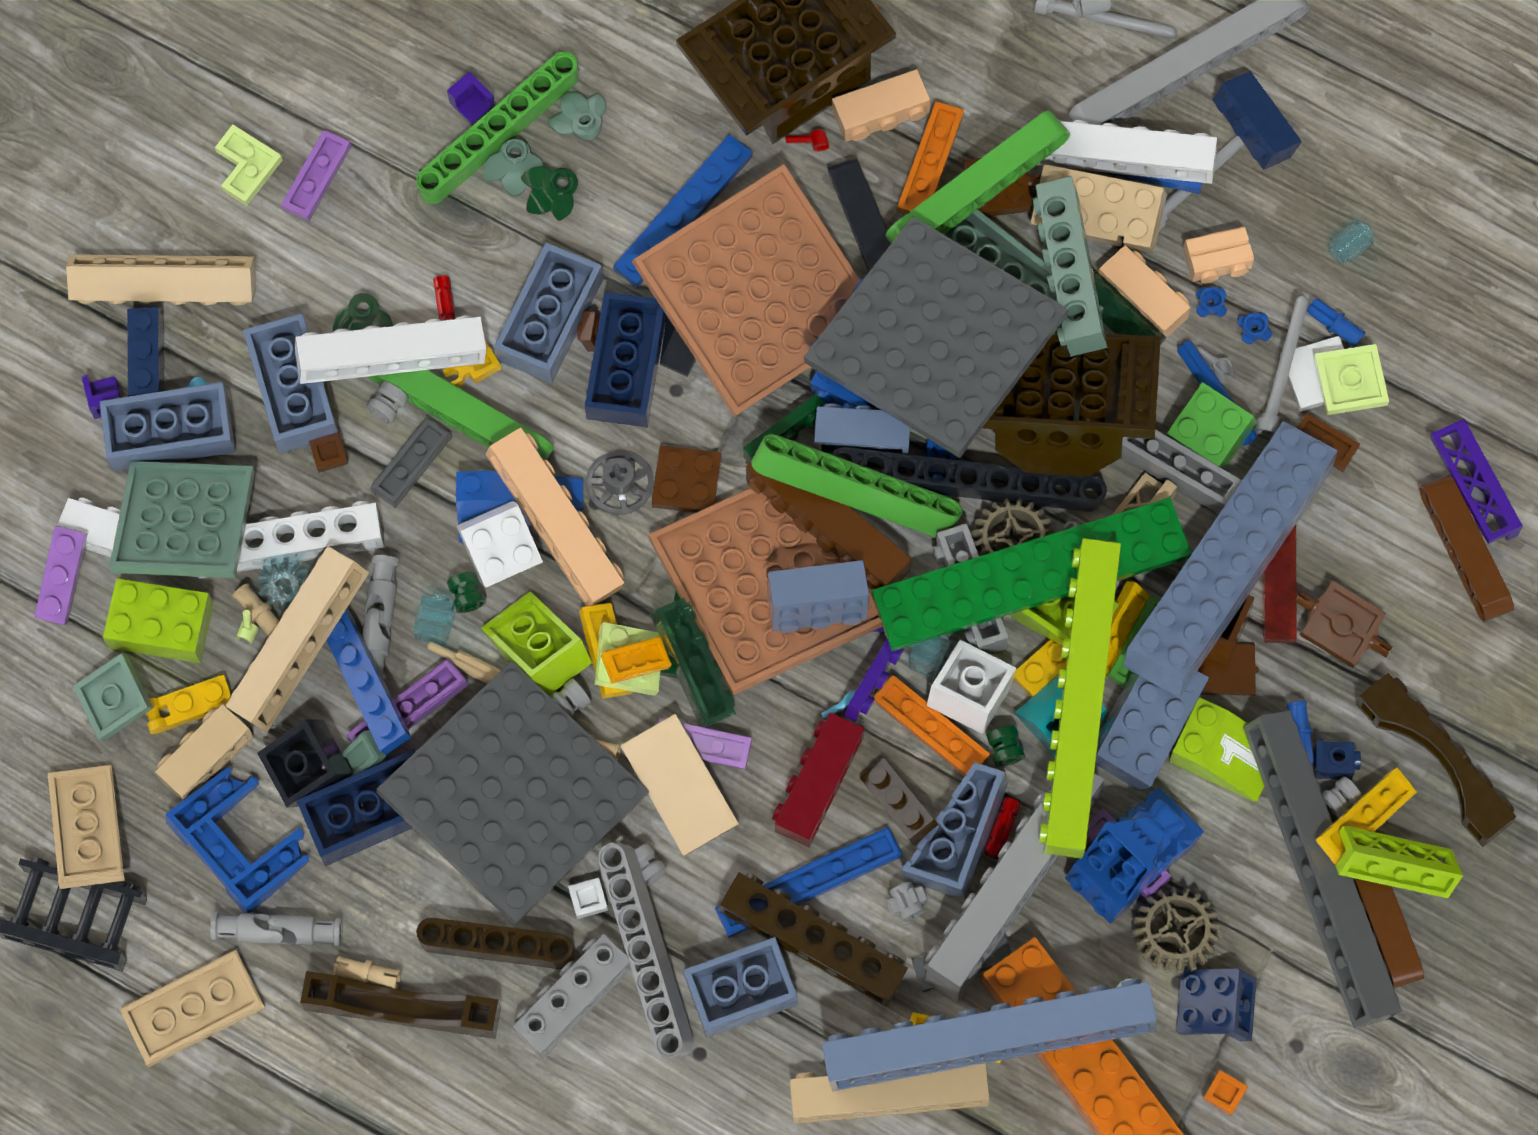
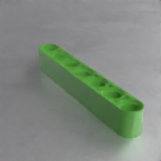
M565 51L555 54L417 174L416 178L419 196L422 201L427 204L441 202L483 166L490 156L498 153L506 141L514 139L573 88L579 80L575 56ZM563 67L571 68V71L568 73L558 72ZM542 86L549 88V90L542 93L536 91L537 88ZM521 105L527 107L526 110L521 112L514 110L517 106ZM500 124L505 126L504 129L500 131L492 130V128L495 125ZM474 144L483 145L479 150L469 149ZM452 163L460 164L459 168L455 170L447 169L448 165ZM428 183L438 184L434 189L424 188Z
M1050 110L1041 113L894 223L888 229L886 238L892 243L912 216L944 235L1064 145L1071 133Z
M428 370L367 377L379 385L383 381L395 385L408 396V402L487 448L517 429L522 428L525 434L529 433L534 438L538 447L536 451L542 460H547L554 449V446L541 435Z
M774 434L764 436L751 460L754 470L766 477L936 538L938 532L954 528L963 512L959 503L949 497Z

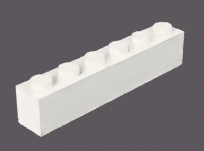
M1075 120L1073 122L1060 121L1071 133L1069 139L1059 149L1037 164L1039 166L1046 164L1068 169L1212 184L1217 152V137H1211L1206 133H1196L1194 135L1181 134L1176 130L1152 131L1141 126L1134 127L1133 129L1123 128L1112 123L1094 125L1082 120Z
M460 316L454 320L445 321L431 319L425 323L417 324L401 322L394 326L381 328L379 326H368L362 330L353 331L338 329L326 334L310 332L295 339V355L300 384L484 364L487 350L481 317Z

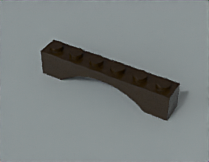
M1389 673L1385 674L1359 695L1356 702L1357 707L1376 728L1393 731L1412 739L1428 750L1440 762L1456 789L1461 808V824L1482 847L1486 846L1513 823L1516 815L1513 813L1515 812L1514 807L1505 797L1500 798L1492 789L1493 784L1485 774L1477 773L1470 765L1472 762L1469 756L1462 749L1457 750L1449 741L1450 736L1447 731L1440 725L1436 726L1428 718L1429 713L1423 704L1419 701L1414 702L1407 694L1408 690L1405 684L1399 678H1393Z
M306 971L300 1000L305 1011L496 1039L501 1005L498 999L472 995H443L404 991L367 984L337 975Z

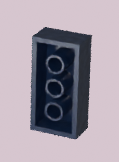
M604 292L584 406L587 420L648 428L667 317L655 298Z
M415 749L296 800L325 867L412 829L376 791L382 783L416 752Z

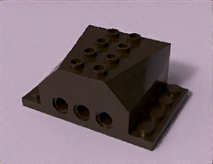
M736 0L676 39V46L745 135H749L763 125L773 145L832 106L833 98L853 92L870 81L871 54L895 39L896 32L870 0Z
M1055 331L983 426V429H995V451L1025 473L1089 477L1122 457L1123 437L1155 439L1161 337L1105 334L1108 348L1071 357L1067 345L1061 346L1058 333Z

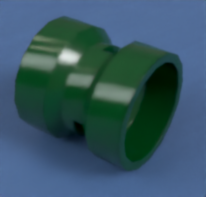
M476 572L460 573L447 581L450 593L455 594L453 603L457 613L475 611L486 603L483 592H480L477 588L479 580Z
M1016 726L1000 727L986 734L988 744L994 749L992 757L995 766H1008L1025 758L1023 747L1019 746L1017 741L1019 733Z

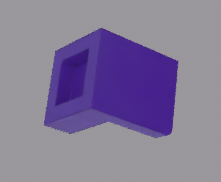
M470 72L465 74L447 90L449 103L472 126L495 107L492 93Z
M83 375L81 378L89 410L94 419L101 418L100 401L121 398L117 380L115 377H109L91 382L88 375Z

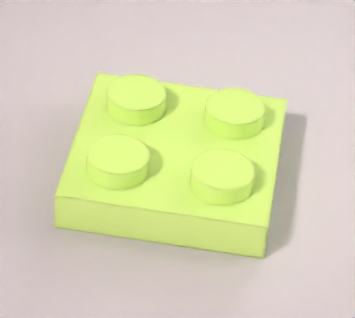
M1376 344L1315 354L1314 360L1326 415L1388 406L1389 398Z
M603 622L599 630L594 685L655 696L659 692L660 671L611 684L600 655L607 650L658 636L661 637L663 642L664 634Z

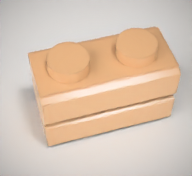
M1244 226L1185 239L1183 253L1192 282L1201 280L1203 284L1212 283L1218 280L1219 276L1230 274L1232 277H1239L1248 273L1249 269H1252L1254 255Z

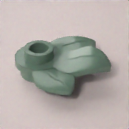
M569 92L561 98L560 107L562 112L548 119L550 127L558 134H575L583 140H592L600 134L602 128L601 117L606 111V102L600 94H595L586 99L578 92Z
M510 139L502 145L499 153L490 156L486 161L484 180H501L505 191L512 197H517L527 187L521 180V176L534 167L544 165L539 157L530 153V148L526 142L520 139ZM513 151H517L521 154V156L518 158H512L510 156V153Z

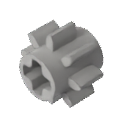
M906 882L890 891L892 898L887 900V905L893 917L901 915L902 920L905 922L915 919L925 912L923 905L928 903V898L922 886L914 888L912 882Z

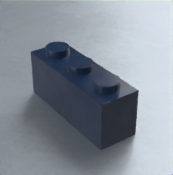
M1251 71L1223 82L1212 99L1218 110L1225 116L1236 135L1240 137L1252 157L1263 170L1290 159L1302 142Z
M158 307L127 309L128 397L164 391L163 317Z

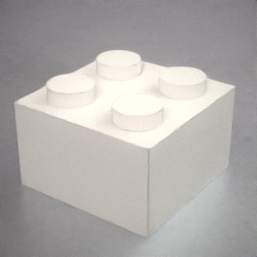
M514 501L456 526L477 575L485 588L543 562L521 510Z
M959 640L931 686L927 706L983 734L1011 689L1016 667Z

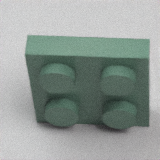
M119 654L73 686L98 740L106 741L153 709L152 703L128 654Z

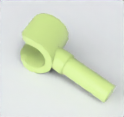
M244 610L243 621L235 638L238 640L243 638L249 644H252L259 627L252 624L250 611Z

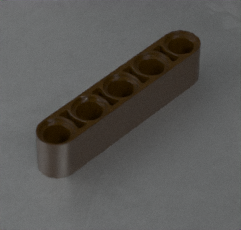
M426 918L418 924L416 930L422 948L427 952L553 969H563L565 965L570 961H574L575 950L570 938L559 933L440 918ZM430 929H437L441 932L440 937L433 942L424 939L425 933ZM462 933L471 934L473 937L466 946H460L456 943L457 937ZM494 937L504 939L503 946L498 950H492L487 947L488 942ZM532 941L536 944V948L530 954L521 953L519 948L522 943ZM558 945L566 946L568 952L562 958L553 957L551 952L554 947Z

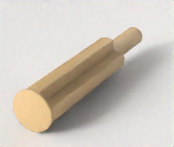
M433 641L427 645L428 650L452 661L456 669L486 684L501 671L461 650L455 653Z

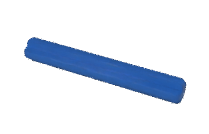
M1186 341L1181 344L1177 352L1200 385L1202 382L1234 402L1193 342ZM1254 429L1242 445H1249L1256 440L1257 433Z

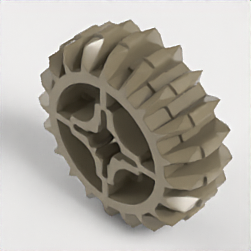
M1006 498L1002 508L998 503L994 502L992 504V512L987 509L982 511L983 519L975 520L977 529L972 530L971 536L975 540L974 544L980 557L994 552L993 549L996 552L1014 546L1011 539H1009L1010 529L1012 530V536L1018 541L1017 545L1055 533V530L1048 529L1051 526L1050 518L1042 519L1044 516L1042 509L1033 512L1034 504L1032 502H1029L1025 508L1022 507V500L1020 498L1016 500L1015 505H1010L1009 499ZM1016 520L1028 524L1031 528L1020 527ZM1005 521V529L1002 532L995 533L994 537H988L989 532L994 526Z
M1171 887L1169 897L1166 896L1162 889L1157 892L1159 901L1152 896L1147 897L1146 902L1149 907L1140 905L1138 912L1143 917L1138 916L1134 918L1133 923L1141 928L1133 931V937L1143 938L1136 943V948L1138 950L1147 948L1142 956L1144 960H1148L1152 956L1155 957L1152 965L1153 968L1157 969L1161 962L1165 963V973H1170L1172 965L1176 966L1177 973L1183 974L1185 964L1193 972L1196 970L1195 960L1204 966L1207 963V958L1204 954L1213 956L1216 950L1211 945L1219 944L1220 937L1212 933L1219 932L1221 925L1210 923L1217 919V912L1206 913L1211 903L1206 901L1200 905L1198 902L1201 894L1196 893L1193 899L1189 898L1188 888H1184L1182 895L1179 896L1177 895L1176 888ZM1175 908L1185 909L1194 916L1182 917ZM1163 911L1165 926L1159 929L1158 933L1152 935L1150 923L1155 915ZM1172 924L1177 929L1183 928L1181 937L1176 932L1170 933ZM1202 927V942L1191 951L1188 935L1195 932L1196 928ZM1158 943L1160 945L1172 944L1178 953L1181 954L1167 952L1158 946Z

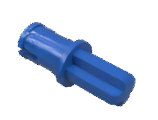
M1319 298L1313 300L1307 309L1308 314L1329 328V333L1334 332L1352 345L1353 348L1356 347L1366 333L1344 317L1345 313L1339 314Z
M1295 701L1287 703V708L1291 711L1294 722L1298 727V733L1308 754L1309 762L1312 764L1314 762L1311 740L1313 729H1310L1307 702Z

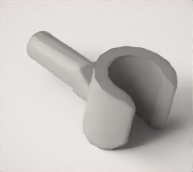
M1202 346L1197 348L1202 357L1213 366L1214 373L1221 383L1225 382L1224 373L1234 375L1231 361L1228 358L1217 359Z

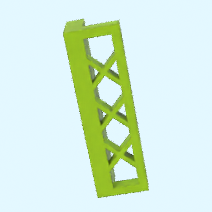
M1345 825L1339 831L1346 849L1335 866L1339 875L1443 898H1449L1464 876L1452 849ZM1355 840H1358L1363 845L1356 844ZM1437 858L1444 859L1445 863H1442Z

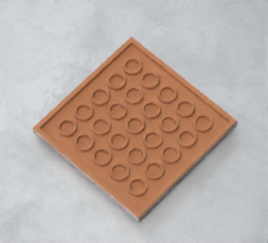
M784 164L631 261L733 417L811 367L804 362L805 354L847 302L860 281Z
M751 488L649 534L651 545L732 696L883 627L871 595L872 590L868 588L867 620H862L855 625H844L843 623L830 624L829 627L823 629L804 627L792 633L772 631L767 598L768 572L840 563V558L832 551L830 553L824 551L817 544L816 538L809 532L804 533L800 531L793 523V519L785 512H778L771 505L770 499L762 492L758 494Z

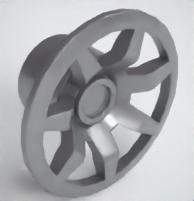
M613 451L602 455L591 465L586 477V489L591 501L602 511L615 515H624L640 509L650 498L654 485L652 471L648 464L638 455L627 451ZM630 459L639 463L644 470L634 472ZM602 464L604 467L603 477L593 478L595 470ZM645 476L648 478L646 492L634 484L635 481ZM592 485L605 486L607 488L600 500L594 495ZM631 492L633 495L641 497V500L627 507L626 493ZM616 494L618 495L621 508H611L604 504Z

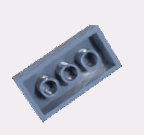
M545 243L494 346L497 360L552 384L577 335V327L582 322L583 313L588 312L604 280L602 265Z
M303 313L243 330L279 454L310 445V440L337 433L324 383L300 384L295 355V339L298 336L309 333Z
M223 382L100 401L106 459L112 471L129 469L131 461L170 463L236 452L229 397Z
M1197 671L1181 696L1177 697L1132 672L1099 733L1095 765L1138 791L1150 788L1209 678Z

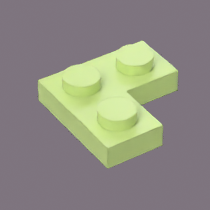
M235 125L229 128L215 146L218 154L237 165L221 185V188L225 193L245 206H248L283 161L279 153Z

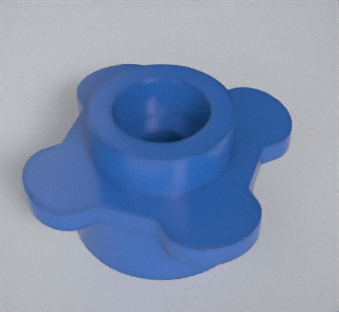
M1215 287L1198 289L1196 292V298L1199 300V306L1196 309L1197 314L1200 317H1206L1207 315L1223 317L1227 312V308L1224 306L1226 291ZM1212 300L1214 304L1210 305L1208 302Z
M1251 313L1248 316L1243 315L1238 319V326L1243 331L1242 341L1244 343L1252 344L1256 340L1268 341L1271 338L1272 331L1268 329V316L1265 313ZM1257 326L1258 329L1253 330L1252 327Z

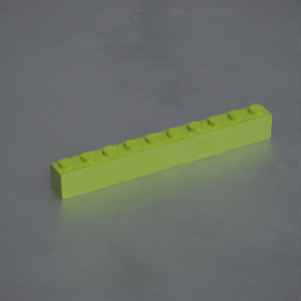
M1083 538L1080 549L1074 548L1072 567L1077 568L1076 579H1070L1068 597L1074 598L1073 609L1067 608L1065 627L1070 628L1069 639H1063L1061 657L1067 658L1066 668L1060 669L1057 688L1063 689L1062 700L1056 699L1054 719H1059L1058 731L1052 730L1050 749L1056 750L1055 760L1048 762L1046 780L1052 781L1051 793L1045 792L1043 811L1048 812L1047 824L1041 823L1039 843H1045L1044 854L1082 859L1086 848L1121 543Z

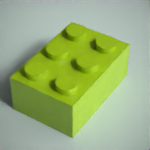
M116 578L102 638L109 649L201 663L214 603L209 593Z

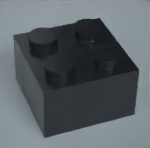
M305 719L257 752L286 808L299 807L296 800L338 783L353 774L323 719Z

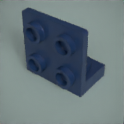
M1239 968L1203 969L1193 972L1184 970L1180 980L1176 1032L1180 1035L1226 1034L1240 1042L1252 1041L1257 978Z

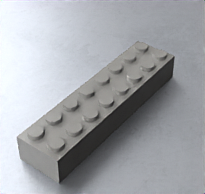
M1095 773L1090 811L1100 797L1104 779ZM1045 790L1036 799L1031 818L1025 815L1016 828L1017 834L1014 842L1007 841L999 852L996 868L989 867L979 882L981 886L978 889L977 895L971 893L961 908L963 912L960 915L959 921L953 919L947 926L943 934L945 935L942 941L943 944L940 947L935 944L925 959L927 962L924 967L926 970L925 981L955 1002L960 1000L985 961L1059 857V855L1044 854L1045 843H1039L1041 823L1047 824L1048 812L1043 811L1044 795L1047 792Z

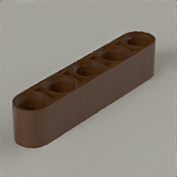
M1447 475L1420 486L1419 491L1423 504L1479 618L1486 622L1513 611L1514 603L1510 592L1452 476Z
M1353 878L1360 900L1364 904L1369 924L1375 934L1382 959L1387 966V972L1393 988L1424 979L1420 958L1392 886Z

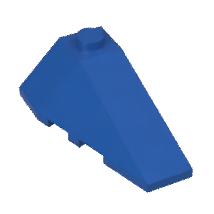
M497 471L456 472L458 525L511 501L517 503ZM554 476L560 486L564 485L572 497L571 503L576 511L584 510L583 478ZM519 506L521 513L524 517V520L527 524V527L532 526V524L522 511L521 507ZM458 531L459 543H463V540Z

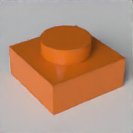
M1219 1070L1203 1101L1232 1116L1248 1086Z

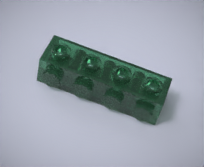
M683 597L649 612L699 726L708 727L736 714L733 708L735 706L734 699L730 691L723 686L720 679L722 672L718 663L711 659L707 650L709 648L708 640L702 631L699 632L695 623L696 614L690 602H686Z

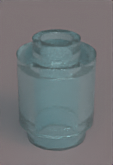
M1354 220L1331 239L1332 243L1328 245V250L1338 263L1344 265L1346 262H1352L1374 244L1372 238L1374 232L1367 223H1360Z

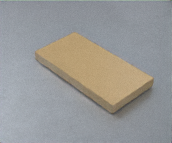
M676 714L620 745L642 785L649 791L650 799L684 857L739 825Z
M112 765L48 773L60 889L125 881Z
M234 950L120 1008V1011L149 1068L264 1009L265 1006L237 950Z

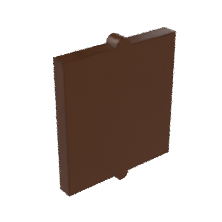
M1237 644L1227 666L1205 658L1197 671L1209 679L1200 695L1255 696L1256 673L1259 670L1255 666V644Z

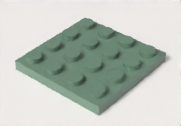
M131 461L109 564L111 573L236 578L255 475L253 466Z

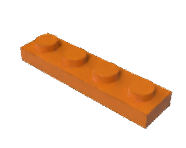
M935 101L898 203L897 212L908 214L936 193L964 116L963 109Z
M894 675L875 694L874 703L964 777L974 762L984 765L990 758L989 752L940 712L928 707L924 699Z

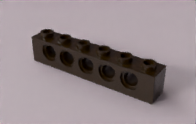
M738 872L720 903L718 912L767 940L775 937L779 947L883 1006H888L908 970V967L903 965L904 961L900 957L889 952L886 955L875 949L876 945L870 940L861 936L856 939L847 933L848 929L836 921L828 923L819 918V912L807 905L800 907L791 902L792 898L787 893L779 889L772 891L763 886L764 882L751 873L743 875ZM759 898L765 901L767 908L764 911L757 912L750 907L749 902ZM788 914L793 917L795 924L792 927L785 928L778 923L777 918L780 915ZM816 930L822 934L823 941L818 944L810 943L805 934L808 931ZM838 946L847 947L851 952V957L841 960L835 956L834 949ZM866 962H873L878 966L879 973L875 976H869L864 973L862 965Z

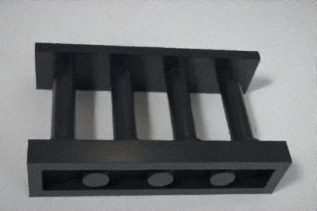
M31 857V860L28 861L20 858L18 865L24 872L29 873L15 916L11 917L10 921L0 919V937L123 972L127 959L119 952L118 944L132 903L146 905L147 898L140 891L141 888L128 882H122L121 886L112 883L80 886V888L90 891L76 932L71 934L70 938L60 936L57 928L71 888L60 889L58 885L45 926H41L40 930L28 927L29 923L26 921L41 878L44 877L58 881L57 868L50 867V863L46 860ZM106 894L120 898L106 942L102 943L100 947L89 944L90 940L87 937L101 896Z

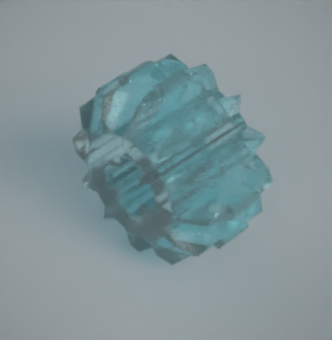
M287 555L283 557L281 564L273 557L270 562L271 567L263 565L261 567L263 576L257 578V584L263 586L259 590L260 596H269L267 600L269 606L273 605L276 600L279 601V609L281 610L285 608L286 602L292 603L299 592L300 586L309 575L308 569L299 570L301 565L299 559L295 560L292 565L289 564V556ZM281 578L282 582L284 578L289 579V586L286 583L285 587L279 586V579Z

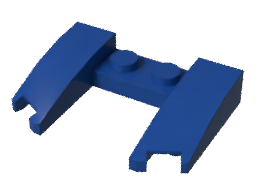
M227 767L165 814L166 824L185 846L189 845L225 886L226 893L244 913H251L309 862L308 855L303 857L300 855L297 841L303 840L304 836L302 830L298 828L254 863L250 864L215 823L259 785V781L250 776L247 784L230 778L232 768Z

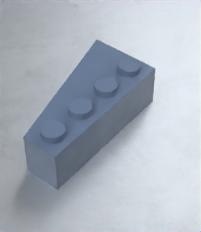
M974 762L953 793L948 805L943 811L941 810L935 819L938 826L930 831L926 837L922 838L911 859L901 869L905 881L966 900L1008 785L1004 771Z

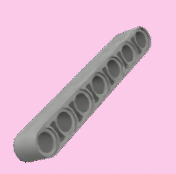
M608 843L599 851L598 861L655 1048L665 1058L685 1057L693 1048V1037L636 852L627 844ZM617 850L620 851L622 856L619 865H615L613 860L614 853ZM629 881L631 892L626 897L623 893V884ZM636 911L641 918L640 924L637 927L632 923V916ZM645 942L650 946V953L647 958L642 955L641 951L642 945ZM654 973L659 976L660 980L657 989H654L651 985V977ZM663 1004H666L669 1008V1016L666 1020L661 1017L660 1013ZM673 1035L679 1041L676 1051H673L670 1047V1039Z

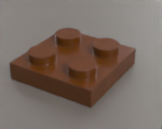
M660 445L651 503L652 508L697 513L714 505L722 453Z

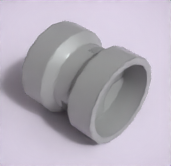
M383 381L377 389V396L370 399L366 409L380 421L391 424L396 418L397 409L404 406L408 396L395 385Z
M573 678L564 684V688L561 691L553 692L549 695L571 718L574 717V712L577 709H584L591 703L585 691Z
M1344 776L1336 781L1333 789L1325 790L1321 793L1327 811L1334 820L1340 818L1362 797L1354 783Z
M649 843L635 849L646 887H648L667 872V867L662 861L656 860L654 856L655 851Z

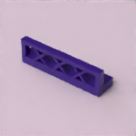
M1465 419L1431 433L1430 438L1450 475L1456 482L1466 505L1487 543L1489 544L1504 536L1507 541L1517 537L1523 525ZM1450 435L1458 452L1446 448L1441 438ZM1459 459L1464 461L1472 478L1460 475L1457 470ZM1465 483L1470 484L1469 490ZM1474 486L1483 492L1487 505L1474 501L1471 495ZM1480 510L1485 511L1484 516H1482ZM1488 513L1493 514L1500 530L1491 532L1486 523Z

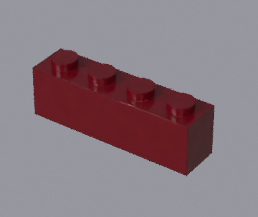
M829 713L826 721L822 719L819 721L813 735L817 739L812 749L809 747L805 749L800 760V765H803L799 776L793 775L786 788L789 796L785 804L779 803L772 816V820L776 821L775 832L810 848L864 739L865 728L833 713Z

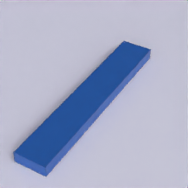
M886 827L772 880L763 886L772 891L779 889L792 898L791 902L801 905L902 858V853L889 827ZM756 898L749 902L750 907L754 911L761 912L767 908L765 901ZM719 906L715 907V911L728 938L748 929L718 912Z

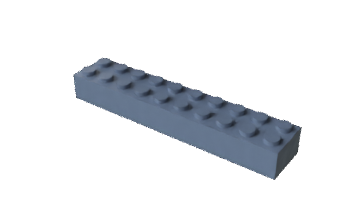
M1284 421L1281 423L1128 646L1123 667L1173 695L1181 696L1331 473L1338 450Z
M1131 979L1123 981L1121 983L1122 987L1109 989L1108 985H1098L1089 988V993L1076 995V991H1066L1057 994V999L1044 1001L1043 997H1034L1024 1000V1005L1011 1007L1010 1003H1002L992 1006L989 1012L978 1013V1009H970L959 1012V1017L946 1019L945 1015H938L927 1018L924 1024L914 1026L912 1021L894 1024V1029L882 1032L879 1027L862 1030L861 1035L848 1038L846 1033L832 1035L828 1037V1042L822 1043L828 1080L832 1092L1156 1032L1157 1019L1149 982L1141 983V979Z

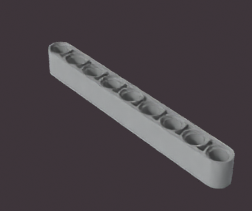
M1257 0L1074 106L1068 115L1072 122L1082 120L1094 125L1106 123L1117 125L1297 21L1308 12L1309 6L1305 0Z

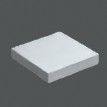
M1339 336L1295 349L1288 381L1300 412L1324 405L1314 356L1316 353L1344 349Z

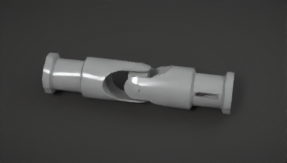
M375 555L371 561L374 565L372 581L369 582L365 626L362 637L385 681L386 675L383 674L384 660L389 653L390 627L393 619L397 586L394 584L395 568L399 566L400 560L392 556ZM382 604H384V611L378 610Z
M213 912L210 936L211 940L236 938L239 942L313 946L316 942L334 943V946H341L343 920L341 918H336L335 921L316 920L314 916L240 913L239 916H228Z

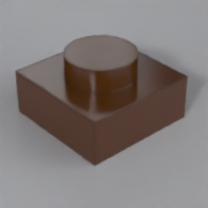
M584 312L582 322L577 327L578 340L588 352H594L600 320L596 312Z
M339 432L309 441L318 473L348 464Z

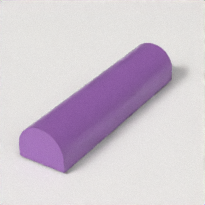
M447 659L393 700L409 730L467 687L468 683L450 660ZM364 721L346 735L352 743L363 731L370 729L366 721Z

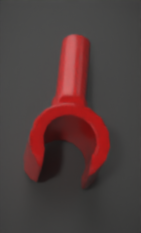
M820 129L812 131L810 135L786 136V143H812L813 150L816 152L829 149L826 133Z

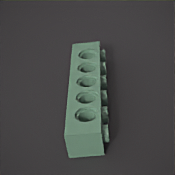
M1070 176L1036 185L1038 197L1033 198L1036 215L1042 216L1043 223L1038 224L1041 241H1046L1047 249H1043L1042 252L1046 267H1051L1052 275L1047 276L1051 294L1056 293V302L1068 309V315L1063 320L1062 327L1057 328L1061 346L1067 345L1071 357L1108 348L1078 192L1073 178ZM1078 317H1083V318H1081L1080 320L1073 321L1074 319H1076V318H1078Z

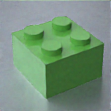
M1202 382L1167 434L1172 440L1225 470L1258 422L1252 414Z

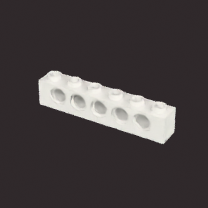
M359 501L352 504V507L339 508L337 506L323 508L321 512L309 514L308 512L300 511L291 514L287 518L265 517L257 523H246L237 572L318 559L324 553L327 546L342 555L384 548L377 505L368 501ZM346 523L356 524L355 529L351 532L341 531V528ZM316 528L325 529V533L320 537L310 536L311 532ZM285 533L294 534V538L290 542L283 543L279 541ZM253 539H263V543L259 547H249V543Z

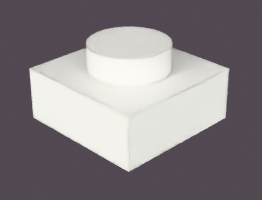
M599 878L568 886L577 919L608 911Z

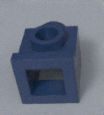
M1316 740L1313 747V773L1315 779H1340L1344 776L1352 780L1355 770H1360L1361 752L1354 751V742ZM1333 755H1343L1344 760L1338 762L1333 758Z

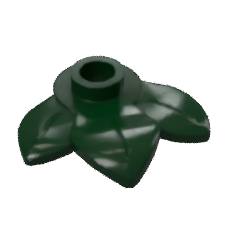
M538 166L528 170L521 176L524 184L532 189L526 204V211L528 213L541 215L551 211L557 221L563 220L571 213L574 206L572 195L576 192L578 180L573 171L567 168H558L553 171L545 166ZM564 179L568 182V186L564 189L559 188L557 181Z
M367 293L355 295L350 300L348 308L338 312L333 320V332L338 329L353 331L362 330L368 326H379L380 328L393 326L390 316L379 310L377 300ZM361 303H367L369 306V310L365 314L358 312V306Z

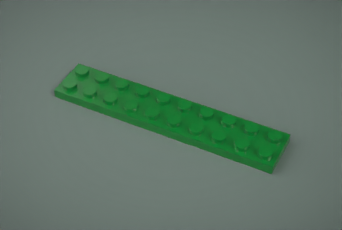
M1171 498L1159 500L872 590L871 595L891 652L1068 597L1070 579H1076L1077 568L1072 567L1074 548L1080 549L1083 538L1121 543L1117 581L1189 559L1192 553Z

